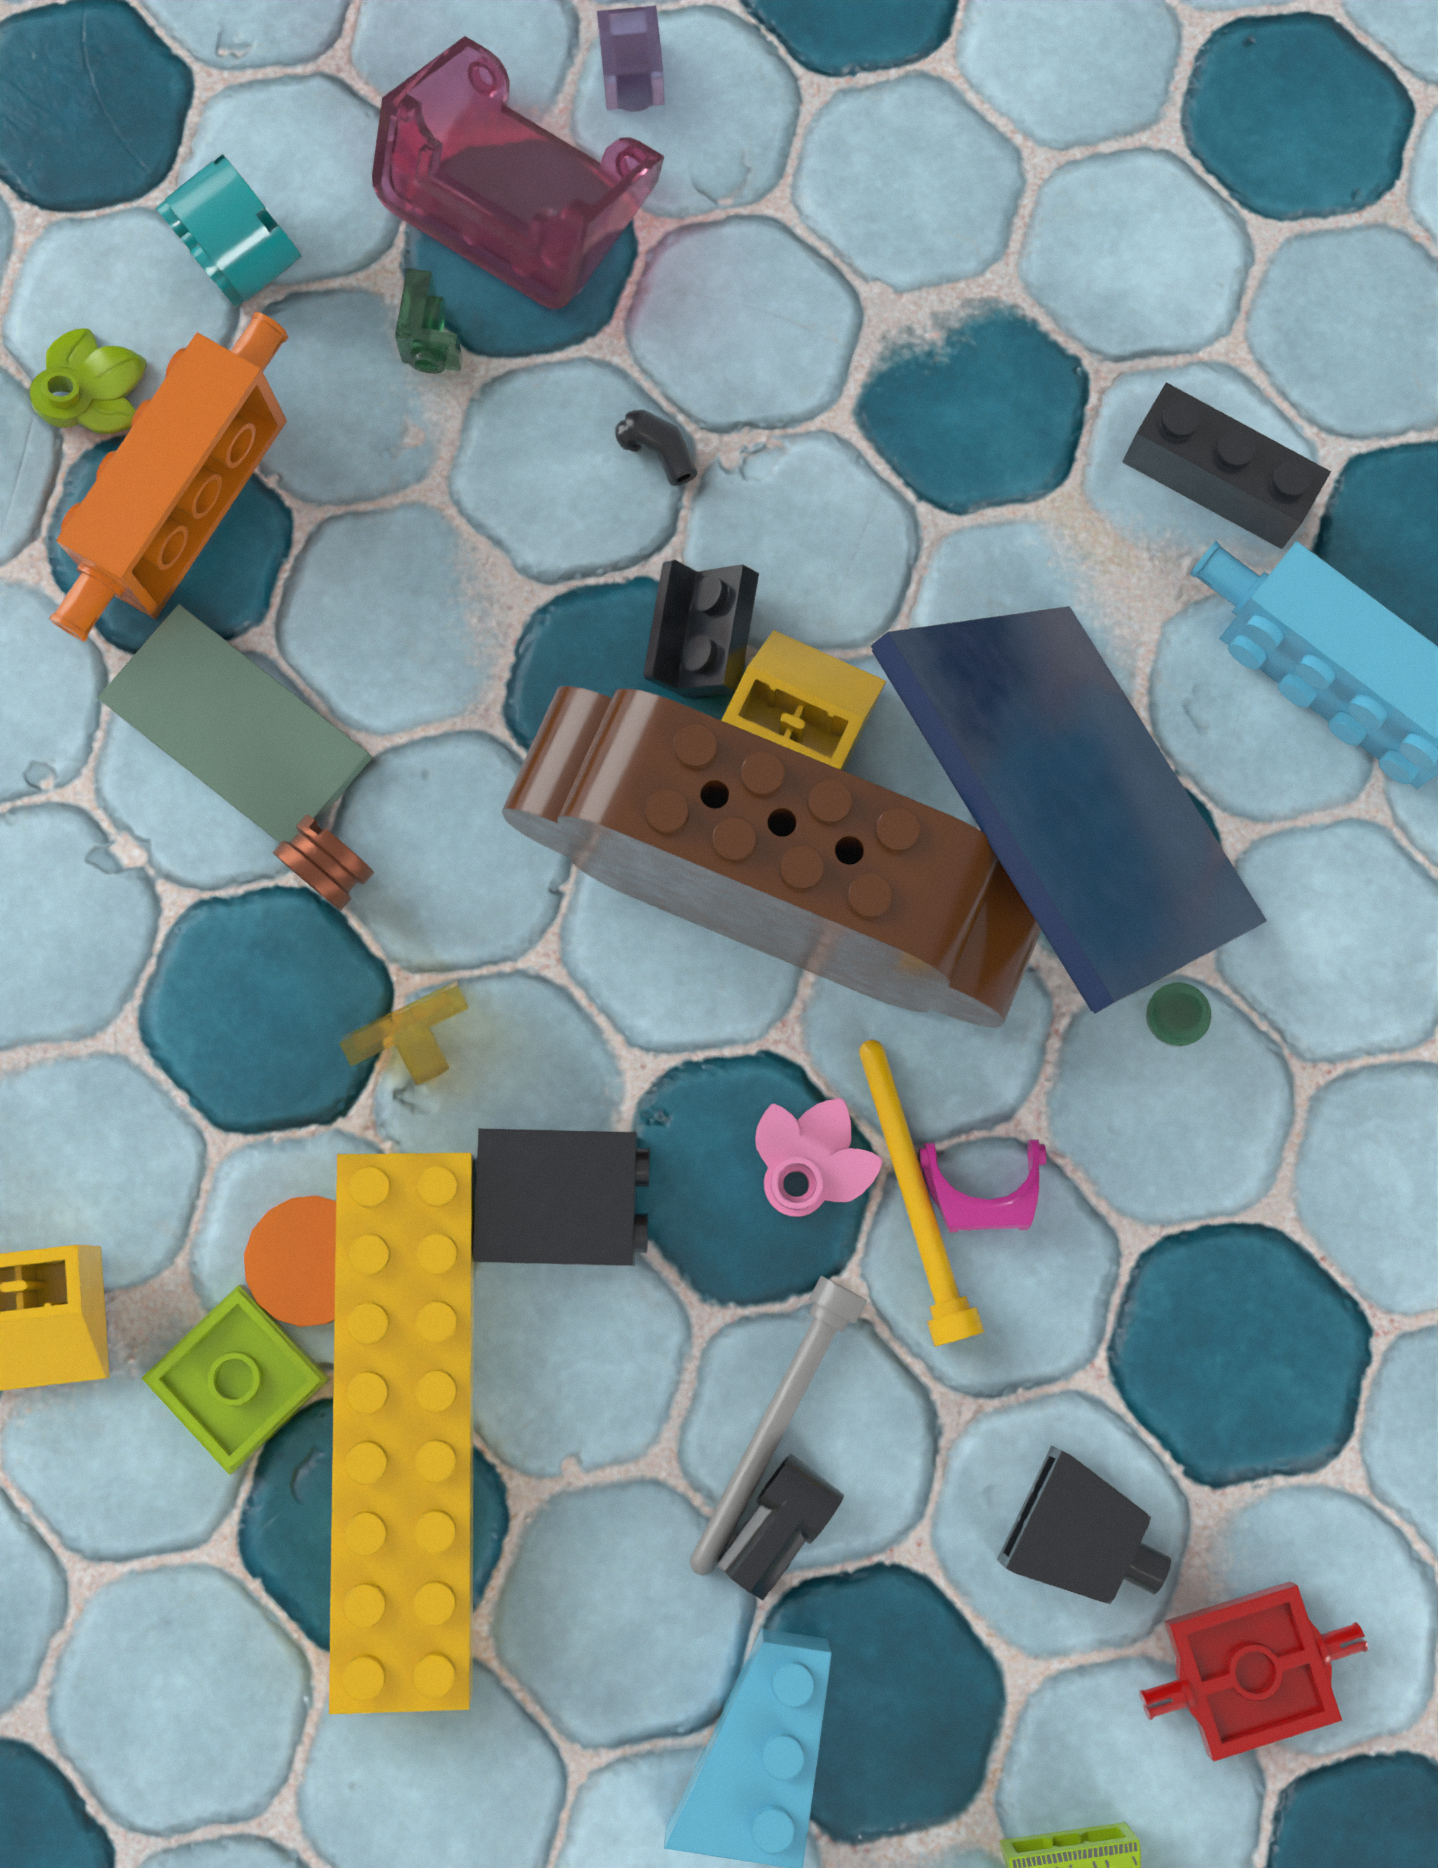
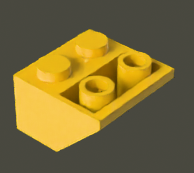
M773 630L748 665L721 721L844 771L886 681Z
M69 1245L1 1253L0 1391L110 1378L101 1246Z

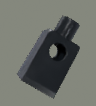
M1052 1445L997 1558L1001 1565L1015 1574L1107 1604H1111L1115 1599L1124 1579L1155 1595L1163 1586L1171 1567V1558L1141 1542L1150 1524L1151 1516L1072 1455Z

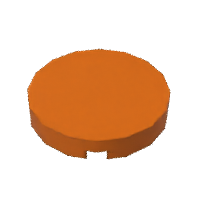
M317 1195L290 1198L268 1210L252 1229L244 1252L245 1280L257 1304L275 1319L299 1327L330 1324L335 1321L336 1201Z

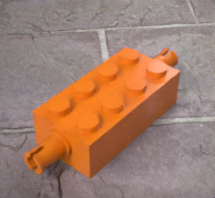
M254 312L251 317L252 320L231 351L196 332L186 349L181 348L172 356L166 369L165 380L152 399L145 400L137 408L132 418L131 430L117 451H111L104 457L96 473V482L83 501L76 503L68 510L62 521L61 533L56 541L78 565L76 570L80 573V576L55 613H52L49 617V620L60 629L85 642L88 638L87 635L114 596L156 620L287 422L263 373L282 343L286 342L289 337L286 335V330L272 318L263 313Z

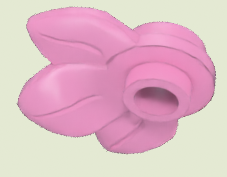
M841 1098L816 1104L798 1120L783 1107L771 1104L763 1114L756 1129V1149L768 1167L764 1177L765 1195L773 1208L787 1216L801 1217L817 1210L824 1201L849 1202L862 1195L874 1182L882 1165V1158L878 1155L862 1149L849 1148L851 1143V1120L846 1102ZM793 1172L803 1174L808 1181L807 1192L799 1197L789 1195L783 1185L785 1177Z

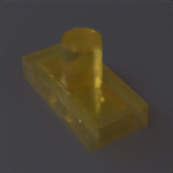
M457 979L344 1035L339 1045L350 1066L395 1045L414 1084L420 1085L450 1069L430 1027L468 1009L469 1001Z

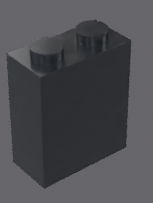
M478 1128L473 1262L635 1266V1253H647L649 1216L648 1213L636 1212L637 1187H649L650 1148H638L639 1136L637 1132Z

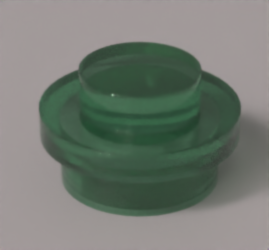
M1175 982L1161 987L1151 996L1146 1007V1021L1150 1031L1159 1041L1170 1046L1182 1047L1198 1041L1205 1035L1211 1023V1008L1207 998L1198 988L1187 983Z

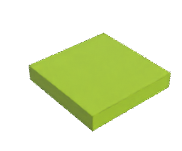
M238 1285L141 1378L229 1475L235 1473L331 1380L284 1327L257 1304L253 1294L245 1285Z

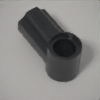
M789 1454L760 1492L755 1502L758 1504L757 1508L717 1561V1566L743 1589L763 1601L788 1569L791 1561L804 1543L811 1544L822 1532L840 1506L844 1494L794 1455Z

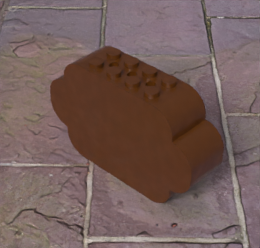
M562 686L557 688L502 809L504 819L517 831L537 843L569 857L578 869L621 893L861 994L911 1011L928 1012L931 1009L971 1024L991 1028L1000 1027L1006 1020L1042 931L989 845L988 838L982 831L954 816L683 704L641 690L618 689L610 698L578 687Z

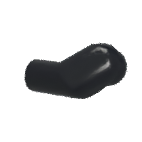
M642 409L627 412L625 420L620 421L616 425L615 437L624 450L637 452L642 446H645L657 453L670 485H682L697 476L698 471L683 436L674 424Z

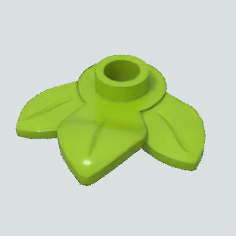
M74 329L60 336L47 349L46 370L39 373L30 385L31 405L41 418L55 427L68 428L80 423L99 434H115L131 428L132 418L136 411L125 397L141 381L147 368V362L141 355L124 347L104 346L98 348L96 339L90 329ZM61 391L70 393L62 397L53 395V393Z

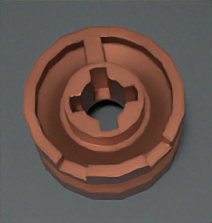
M306 814L296 825L297 835L290 842L282 841L272 853L316 892L341 911L351 900L349 891L357 883L365 884L375 872L327 829L322 830L317 825L318 822Z

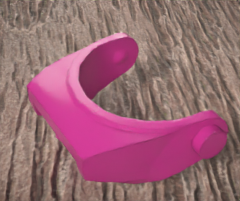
M1029 1139L1027 1150L1029 1175L1017 1191L1008 1196L988 1200L970 1197L952 1187L943 1177L938 1167L935 1143H924V1148H919V1164L934 1203L940 1210L949 1233H956L958 1230L1019 1228V1230H1028L1032 1225L1038 1202L1039 1165L1046 1164L1045 1144H1039V1139Z

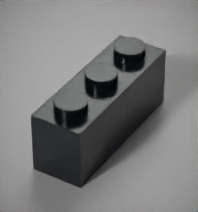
M1167 382L1136 432L1122 461L1124 464L1280 549L1284 548L1303 523L1332 472Z

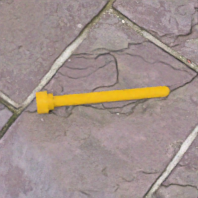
M867 1040L860 1046L859 1055L935 1305L929 1306L933 1319L927 1321L934 1347L984 1333L977 1307L970 1308L967 1296L960 1297L884 1047L877 1040Z

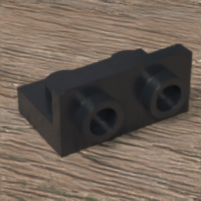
M677 560L663 562L643 673L644 678L684 698L735 693L742 679L759 573L743 564L695 571Z

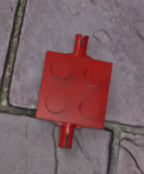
M1289 1581L1165 1620L1167 1632L1176 1656L1175 1675L1177 1680L1147 1690H1139V1695L1144 1703L1143 1708L1149 1720L1186 1708L1197 1722L1207 1756L1211 1760L1217 1761L1343 1721L1331 1687V1661L1362 1651L1366 1652L1368 1651L1367 1641L1362 1639L1365 1635L1357 1622L1321 1634L1308 1618L1298 1585Z

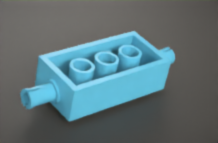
M1215 541L1193 568L1190 575L1194 578L1197 577L1235 606L1232 613L1236 617L1219 638L1228 645V650L1233 658L1247 668L1253 670L1260 669L1278 683V689L1286 699L1303 708L1310 707L1327 720L1329 729L1337 738L1349 745H1359L1379 760V767L1391 779L1402 784H1411L1418 789L1437 776L1438 646L1298 541L1293 544L1270 574L1264 571L1261 576L1220 546L1221 544Z

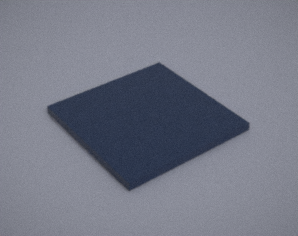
M1070 606L889 631L871 645L872 653L978 827L985 833L989 845L1091 1012L1093 1011L1096 1014L1267 922V919Z

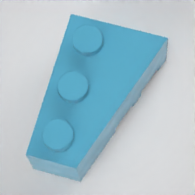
M761 1628L723 1707L724 1710L695 1765V1770L666 1825L664 1849L785 1868H803L832 1654L827 1638Z

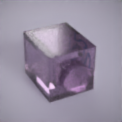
M656 5L597 11L606 109H623L636 112L645 110L650 106L665 105L664 73Z

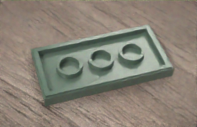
M180 604L176 606L97 697L103 704L278 843L282 841L290 842L297 835L296 825L306 814L319 822L372 759L369 752Z

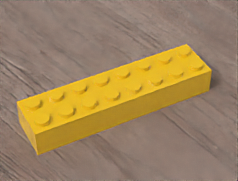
M472 1153L337 1154L329 1714L470 1709L473 1694L474 1156Z

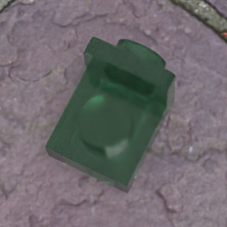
M407 268L395 332V339L402 363L409 364L418 371L430 374L442 373L445 369L460 371L463 356L457 334L442 331L445 319V298L437 296L432 272Z

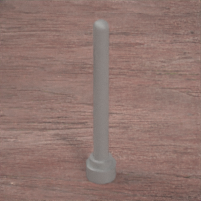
M820 1276L809 1298L814 1302L809 1312L814 1319L691 1555L690 1566L698 1575H708L715 1569L717 1561L724 1552L837 1330L844 1332L849 1321L856 1324L867 1302L865 1298L823 1276Z

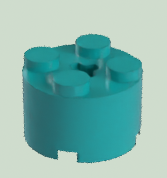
M223 154L207 164L156 207V210L176 235L181 238L192 256L235 308L243 302L250 300L302 257L281 226L276 223L261 200Z

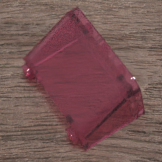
M464 36L382 97L372 169L373 188L383 206L394 215L537 303L550 309H560L571 302L582 291L651 194L658 182L665 156L641 141L631 137H622L606 148L601 163L507 107L510 80L506 68L490 50Z

